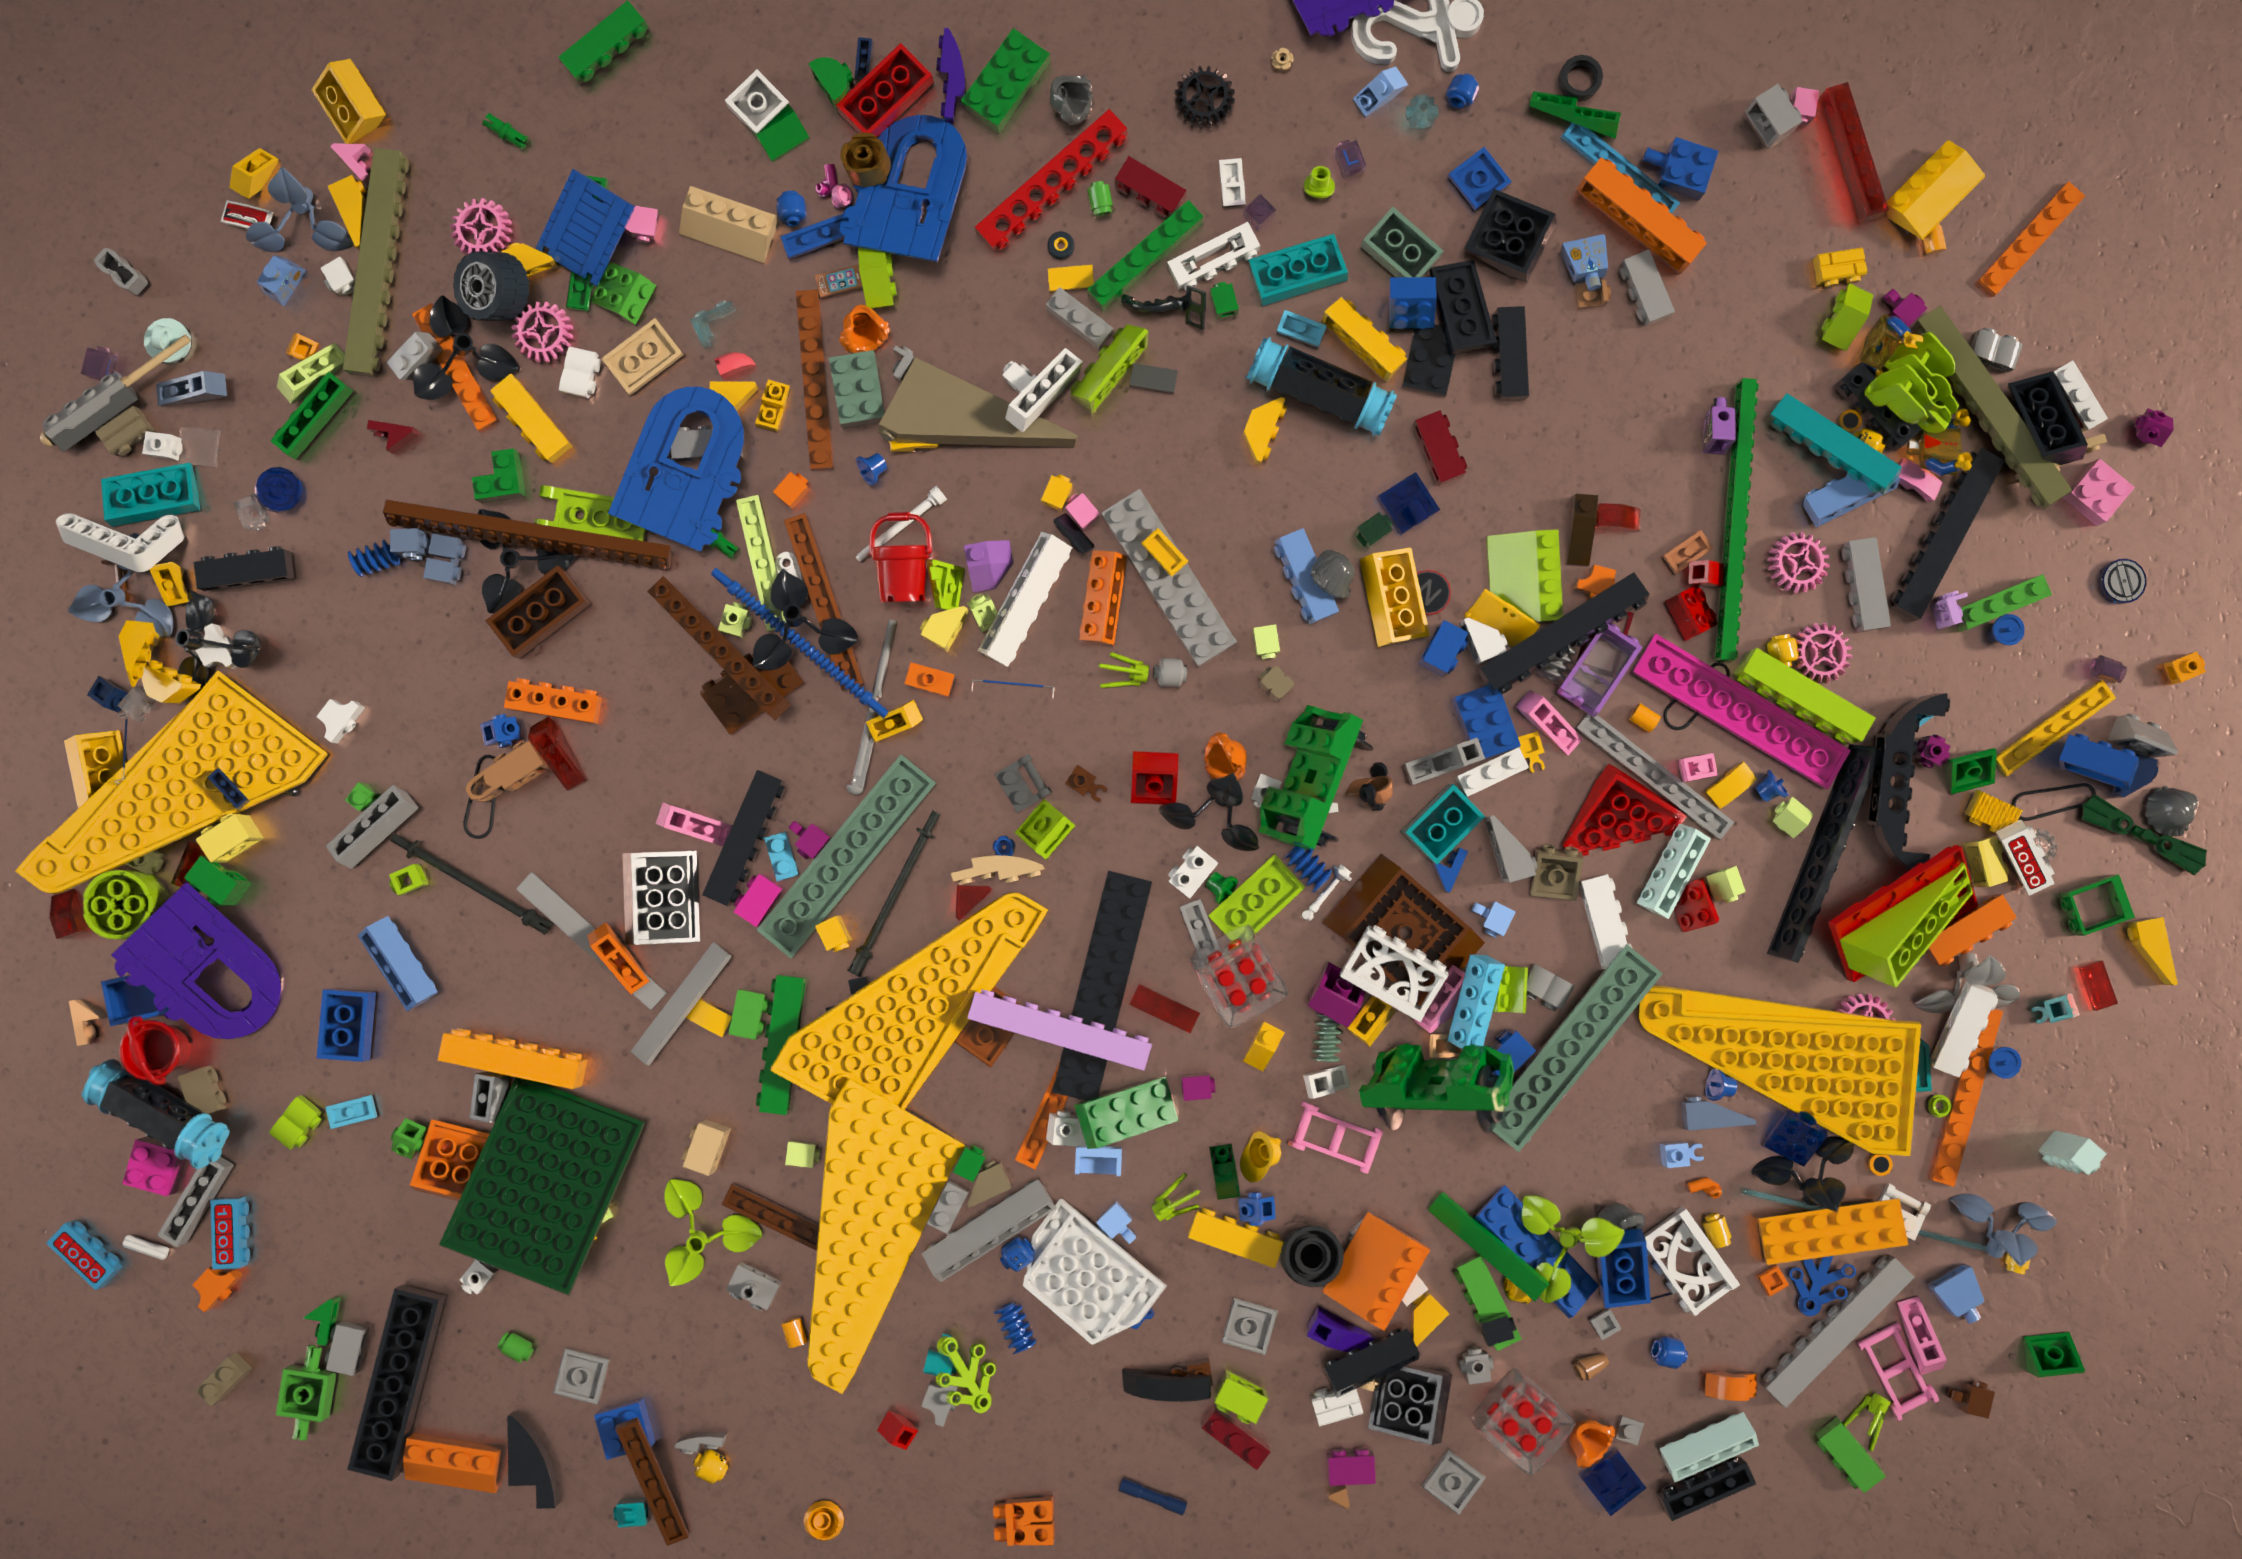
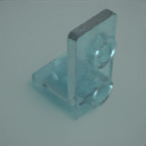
M721 301L714 306V309L697 312L694 318L690 319L704 348L713 345L710 338L714 337L708 324L705 326L704 324L736 310L732 301Z

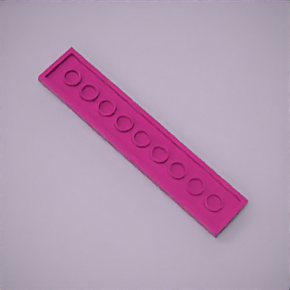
M1656 633L1652 636L1631 672L1826 790L1830 788L1851 751Z

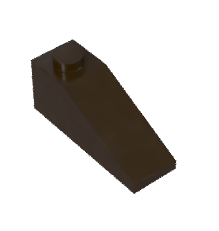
M1574 494L1571 497L1566 565H1590L1597 519L1598 495Z

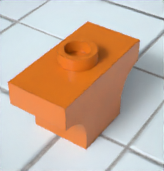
M1593 565L1590 567L1589 575L1586 579H1578L1575 582L1573 591L1588 594L1591 599L1615 584L1617 570Z
M910 662L904 684L918 690L949 697L955 674Z
M207 1268L192 1284L200 1294L198 1307L203 1312L211 1310L219 1301L223 1302L232 1293L230 1289L243 1274L237 1269L227 1273L220 1269Z

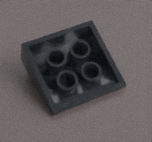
M1494 189L1464 250L1503 273L1527 283L1557 224L1556 214Z
M1406 1365L1376 1379L1378 1385H1375L1368 1429L1428 1445L1441 1443L1452 1374L1430 1368Z

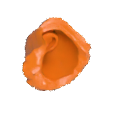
M864 304L857 305L844 317L843 331L840 333L839 342L847 352L852 354L876 350L878 347H881L884 340H887L890 332L889 324L870 307Z
M1217 732L1214 736L1210 737L1205 748L1204 768L1212 779L1234 773L1237 780L1244 776L1247 766L1246 750L1241 743L1228 738L1226 733Z
M1591 1419L1582 1420L1574 1425L1569 1437V1444L1577 1456L1576 1463L1578 1467H1591L1603 1458L1604 1453L1608 1451L1615 1437V1429L1612 1425H1602Z

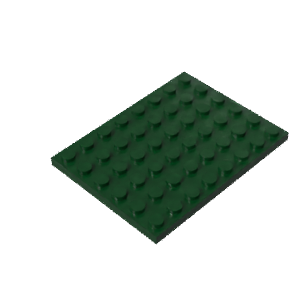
M516 1077L439 1245L570 1296L645 1123L541 1082Z

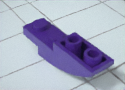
M944 28V35L939 36V49H942V55L937 57L936 71H940L941 79H946L943 83V94H946V102L941 103V116H944L946 122L954 125L956 104L961 103V99L966 94V79L961 54L955 38L949 28Z

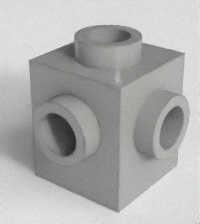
M1480 1347L1467 1349L1468 1352L1462 1353L1463 1360H1459L1461 1374H1465L1469 1385L1492 1382L1490 1370H1494L1492 1356H1488V1353L1485 1350H1481Z

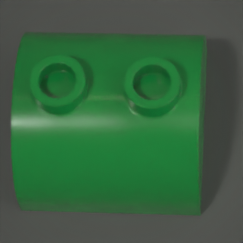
M829 57L817 58L808 63L813 78L838 113L836 104L852 90L850 86L854 82L852 72L845 62L840 64L837 60Z

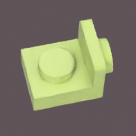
M987 593L984 595L978 594L972 597L967 605L980 631L984 632L990 628L998 612Z

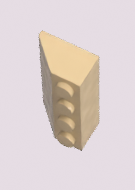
M690 186L682 208L679 235L764 264L779 221L774 214Z

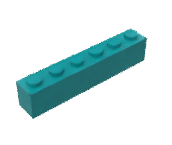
M1788 393L1785 394L1770 414L1771 425L1780 432L1785 431L1790 434V438L1798 444L1803 443L1807 445L1813 454L1824 456L1833 467L1837 469L1841 467L1847 471L1849 477L1855 481L1861 480L1867 484L1866 486L1870 491L1876 494L1879 492L1884 495L1901 473L1902 466Z

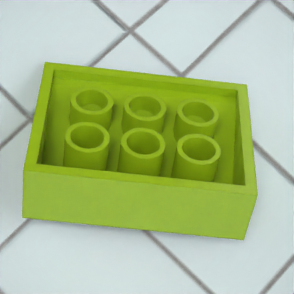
M1129 324L1123 329L1121 327L1118 328L1112 336L1114 341L1110 346L1105 345L1098 354L1100 358L1095 364L1091 362L1084 371L1086 374L1081 381L1076 380L1071 386L1070 398L1092 415L1148 346L1149 331L1145 328Z
M1539 530L1487 536L1490 592L1516 607L1539 624L1553 623L1563 616L1559 531Z

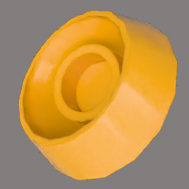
M831 1501L815 1502L805 1513V1530L810 1537L817 1541L832 1540L839 1535L843 1528V1513L838 1505Z

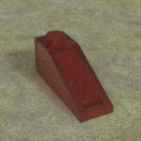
M550 716L530 727L528 739L566 791L586 780L566 739Z
M1140 983L1129 1002V1005L1188 1033H1191L1200 1015V1012Z

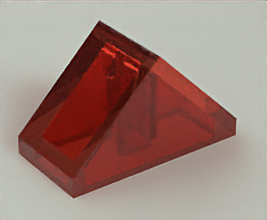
M957 885V920L960 921L993 889L990 886Z

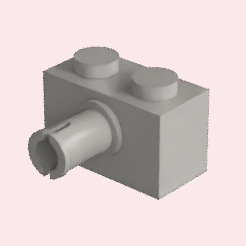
M740 1262L726 1290L730 1292L729 1295L737 1300L745 1299L751 1302L750 1305L753 1308L762 1311L763 1308L768 1310L782 1281Z

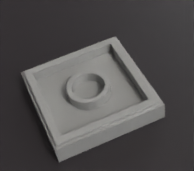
M1234 1297L1221 1343L1266 1355L1278 1310Z
M566 1347L563 1352L553 1394L598 1405L610 1358Z
M1448 1449L1421 1486L1459 1515L1486 1477Z

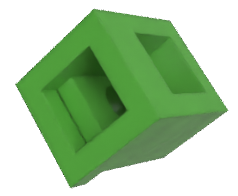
M358 782L345 801L358 811L364 812L381 794L367 783Z

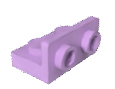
M1958 590L1936 597L1937 602L1930 604L1938 630L1963 622L1962 609L1957 605L1956 601L1968 597L1967 592L1959 594Z

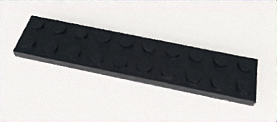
M1849 744L1848 749L1851 751L1837 774L1767 954L1795 963H1799L1800 958L1803 956L1805 945L1813 931L1814 922L1821 911L1824 897L1829 891V884L1838 868L1841 854L1846 848V841L1855 825L1857 813L1863 805V798L1871 784L1874 770L1880 762L1882 750L1876 747Z
M1112 871L1107 873L1072 1016L1082 1018L1083 1024L1091 1025V1021L1105 1025L1104 1030L1111 1032L1113 1028H1116L1152 881ZM1063 1047L1052 1092L1085 1101L1098 1097L1107 1060Z

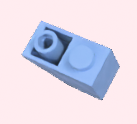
M1393 67L1381 71L1353 100L1366 117L1394 99L1408 86V83L1399 70Z

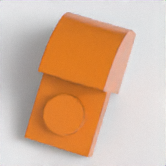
M1723 1371L1706 1373L1705 1396L1731 1401H1749V1398L1756 1397L1757 1374L1755 1373L1732 1374Z

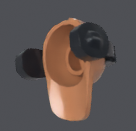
M1376 762L1371 768L1373 778L1353 781L1345 793L1346 796H1359L1370 806L1372 811L1383 810L1393 793V782L1387 776L1388 770L1386 765L1382 762Z

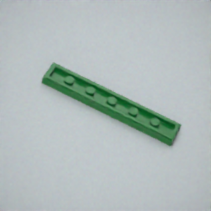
M587 176L607 189V178ZM571 271L566 302L568 310L590 312L593 284L590 282L593 275L590 273L584 279Z
M1444 1192L1437 1197L1428 1209L1430 1213L1534 1302L1550 1284L1549 1281Z

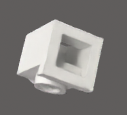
M1010 361L1003 369L1005 372L1003 379L1019 394L1037 377L1035 374L1031 377V372L1025 365L1021 364L1019 366L1013 361Z
M475 1260L461 1277L460 1281L463 1283L461 1287L469 1294H479L499 1270ZM474 1274L479 1277L478 1282L472 1279Z

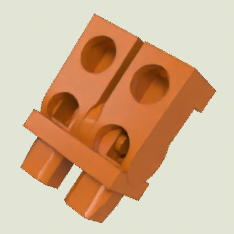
M1053 1495L1041 1498L1007 1499L1006 1503H999L993 1506L994 1519H1006V1526H995V1541L1007 1542V1546L1054 1544Z

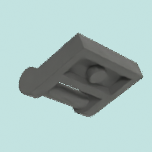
M1030 754L1023 756L994 774L1017 813L1052 793L1050 787H1046L1031 761L1033 759ZM1021 766L1025 767L1039 791L1034 796L1018 770Z

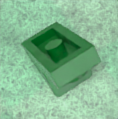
M339 1296L327 1300L303 1317V1319L320 1321L315 1330L317 1345L326 1346L333 1341L330 1340V1335L336 1324L340 1301Z

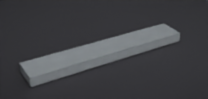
M714 942L711 944L632 1048L631 1052L645 1065L649 1066L732 957Z

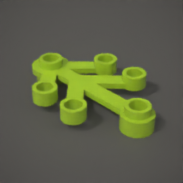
M948 1336L941 1337L937 1343V1350L940 1354L949 1356L960 1377L940 1372L936 1376V1384L941 1387H948L949 1385L966 1387L971 1395H962L960 1392L952 1390L947 1394V1402L954 1406L959 1404L970 1405L972 1410L977 1413L986 1412L991 1406V1396L987 1392L989 1380L995 1374L996 1367L990 1362H983L981 1364L980 1372L982 1374L978 1388L975 1380L979 1358L984 1356L985 1347L977 1343L971 1345L967 1369L957 1352L958 1345L956 1340ZM977 1347H979L978 1354L975 1353ZM987 1366H990V1370L987 1373L986 1368ZM945 1376L946 1380L942 1384V1378ZM956 1394V1400L953 1402L952 1398Z

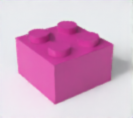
M147 1137L135 1139L122 1184L163 1196L175 1194L186 1159L181 1160L177 1158L174 1150L165 1148L163 1143Z

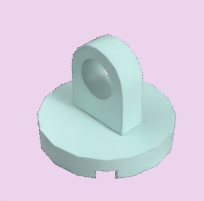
M162 318L154 321L147 328L144 335V346L147 353L153 358L186 334L190 339L191 336L182 323L171 318ZM191 342L162 363L174 364L181 358H184L191 348Z

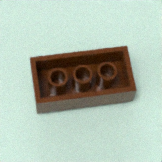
M557 565L485 621L513 657L520 659L588 607L590 602L564 568Z

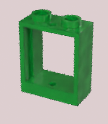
M2119 874L2108 875L2060 892L2061 906L2064 911H2067L2070 919L2068 920L2069 928L2076 936H2085L2135 918ZM2105 885L2116 915L2084 926L2073 896Z

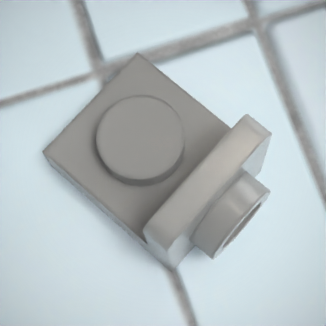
M894 346V353L901 357L902 360H898L895 363L892 371L894 372L895 380L901 383L915 357L913 356L914 352L909 348Z

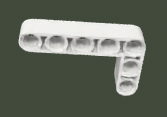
M63 514L56 519L61 538L66 544L136 572H145L151 569L184 539L178 517L175 515L161 517L136 539L75 514Z

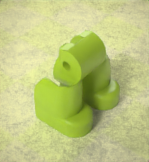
M1925 332L1921 334L1923 342L1915 341L1918 349L1906 347L1904 342L1894 347L1883 360V365L1889 371L1876 377L1868 385L1864 393L1873 405L1877 407L1886 405L1903 421L1910 424L1917 423L1921 429L1929 433H1941L1946 430L1951 421V415L1959 407V404L1952 396L1951 386L1945 378L1954 374L1955 361L1950 352L1932 332Z

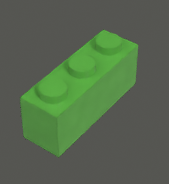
M1838 1417L1816 1432L1819 1439L1817 1442L1818 1446L1825 1454L1827 1452L1831 1453L1834 1457L1832 1462L1840 1472L1843 1469L1849 1475L1847 1480L1854 1489L1859 1487L1865 1493L1886 1477L1879 1465Z

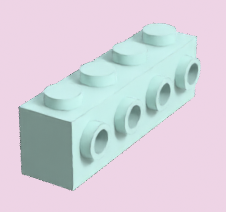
M1679 823L1653 870L1649 881L1641 892L1637 904L1651 913L1669 919L1711 838L1695 828Z
M2057 1130L2052 1133L2038 1150L2043 1155L2042 1160L2049 1166H2056L2060 1170L2064 1168L2068 1172L2073 1171L2076 1174L2082 1173L2086 1175L2096 1172L2101 1165L2100 1161L2106 1156V1153L2089 1138Z
M1742 1412L1738 1415H1731L1726 1420L1717 1424H1710L1706 1429L1699 1432L1690 1433L1685 1438L1676 1442H1669L1660 1448V1452L1674 1482H1677L1759 1446L1753 1427L1745 1413Z

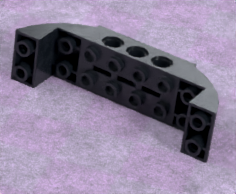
M1947 693L1926 695L1908 703L1896 712L1886 724L1882 733L1876 735L1875 747L1882 750V753L1880 755V762L1872 776L1867 824L1872 825L1879 844L1888 856L1907 870H1911L1919 863L1924 864L1931 859L1928 853L1903 850V846L1905 847L1907 844V833H1904L1905 824H1908L1910 818L1907 803L1912 798V787H1909L1910 778H1913L1915 772L1912 757L1917 752V742L1914 741L1915 732H1918L1920 725L1917 715L1945 716V713L1950 708V699L1947 698ZM1896 753L1898 759H1897V761L1894 763V761H1893V756H1894V754ZM1894 776V777H1895V783H1894L1893 786H1892V785H1891V778ZM1890 799H1892L1893 801L1891 808L1888 807V802Z

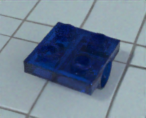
M1416 472L1377 496L1401 535L1440 511V508Z
M1786 1110L1765 1138L1763 1146L1804 1167L1828 1136V1130L1817 1125L1816 1119L1808 1112L1800 1111L1798 1114Z
M1615 1450L1581 1477L1610 1516L1646 1489V1486L1618 1450Z

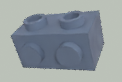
M418 528L390 529V552L402 558H408L409 561H423L422 557H430L428 550L431 537Z

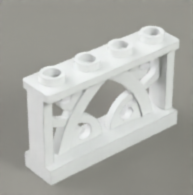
M1368 925L1348 961L1343 966L1340 977L1421 1022L1427 1009L1448 977L1446 965L1438 960L1432 962L1425 958L1427 955L1419 949L1411 950L1406 947V943L1397 937L1392 939L1385 935L1386 931L1382 928ZM1376 940L1382 944L1381 950H1376L1373 946L1375 957L1371 958L1366 951V945L1368 942ZM1388 947L1395 950V952H1388ZM1362 953L1367 961L1356 970L1352 966L1359 954ZM1403 960L1408 970L1410 982L1398 981L1387 988L1384 986L1385 973L1379 964ZM1413 961L1420 964V966L1415 968ZM1373 967H1375L1380 974V977L1376 980L1370 977L1372 973H1376L1372 969ZM1425 970L1434 973L1435 981L1429 986L1418 985V981L1424 982L1429 979V977L1425 978L1422 975ZM1401 986L1410 987V990L1404 988L1406 991L1404 995H1400L1397 992V989ZM1418 990L1429 992L1421 1006L1416 1004Z
M1684 1207L1677 1209L1675 1213L1644 1234L1647 1244V1257L1650 1255L1655 1262L1652 1264V1267L1659 1276H1665L1668 1281L1665 1285L1673 1295L1677 1293L1681 1299L1678 1303L1686 1314L1690 1312L1694 1316L1698 1315L1699 1312L1740 1285ZM1681 1220L1682 1223L1673 1236L1665 1231ZM1658 1236H1666L1671 1240L1670 1244L1659 1242L1664 1248L1660 1252L1656 1251L1653 1247L1654 1239ZM1687 1238H1692L1693 1244L1687 1247L1680 1243L1681 1240L1686 1243ZM1678 1247L1687 1252L1703 1251L1697 1262V1273L1699 1276L1686 1275L1676 1271ZM1666 1257H1667V1260H1666V1266H1667V1268L1665 1267V1265L1663 1264V1262L1661 1261L1660 1258H1666ZM1704 1263H1709L1711 1269L1709 1271L1705 1270L1707 1275L1704 1276L1702 1266ZM1675 1280L1685 1283L1682 1289ZM1721 1280L1725 1282L1710 1293L1708 1284ZM1698 1285H1703V1298L1700 1301H1692L1688 1296L1689 1290L1694 1289L1697 1296L1699 1293Z

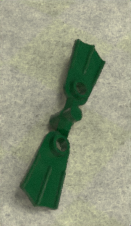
M2093 795L2083 804V821L2121 835L2131 832L2137 841H2147L2155 845L2156 851L2160 855L2192 875H2196L2206 866V849L2168 835L2159 837L2153 834L2151 830L2134 825L2129 815L2097 795ZM2122 820L2127 822L2126 828L2121 827ZM2166 841L2170 844V848L2168 850L2164 848V843Z

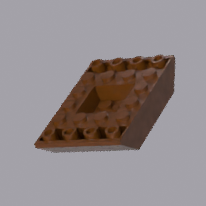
M1382 853L1322 922L1352 949H1355L1368 925L1371 927L1378 926L1385 930V935L1394 939V937L1403 940L1406 943V947L1411 950L1416 948L1427 955L1425 958L1432 962L1434 960L1440 961L1446 965V970L1448 971L1452 965L1462 970L1468 963L1470 954L1475 955L1485 943L1458 916ZM1403 926H1408L1412 930V936L1409 939L1405 940L1400 937L1399 931ZM1372 940L1366 945V951L1371 958L1375 957L1373 946L1376 950H1381L1382 944L1379 941ZM1388 947V952H1395V950ZM1403 960L1379 964L1384 970L1385 977L1393 984L1398 981L1410 982L1408 970ZM1413 961L1415 968L1420 966V964ZM1425 970L1422 975L1425 978L1429 977V979L1424 982L1418 981V985L1429 986L1434 983L1435 975L1433 972ZM1401 986V987H1399V989H1400L1403 993L1406 992V991L1404 990V988L1410 990V987H1406V986ZM1418 990L1416 1004L1421 1006L1429 992Z

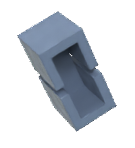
M432 533L428 554L451 559V562L427 558L423 578L429 581L456 585V581L461 577V567L458 564L461 558H464L466 552L464 541L459 538Z

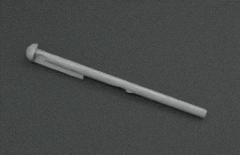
M888 619L872 690V698L877 702L879 697H882V686L897 621ZM868 707L866 721L876 717V712ZM866 721L851 785H846L847 791L852 795H858L864 789L874 739L871 738V732Z

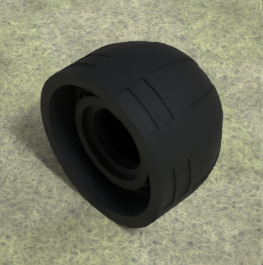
M1303 1226L1293 1230L1285 1238L1281 1248L1280 1261L1282 1268L1294 1282L1308 1287H1320L1330 1283L1339 1274L1343 1264V1249L1338 1238L1328 1229L1320 1226Z

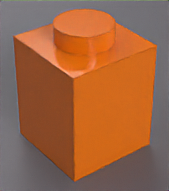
M790 471L773 493L793 510L810 488L806 485L808 480L800 473L794 475Z

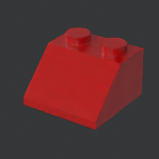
M1133 751L1131 803L1163 805L1176 803L1179 753Z

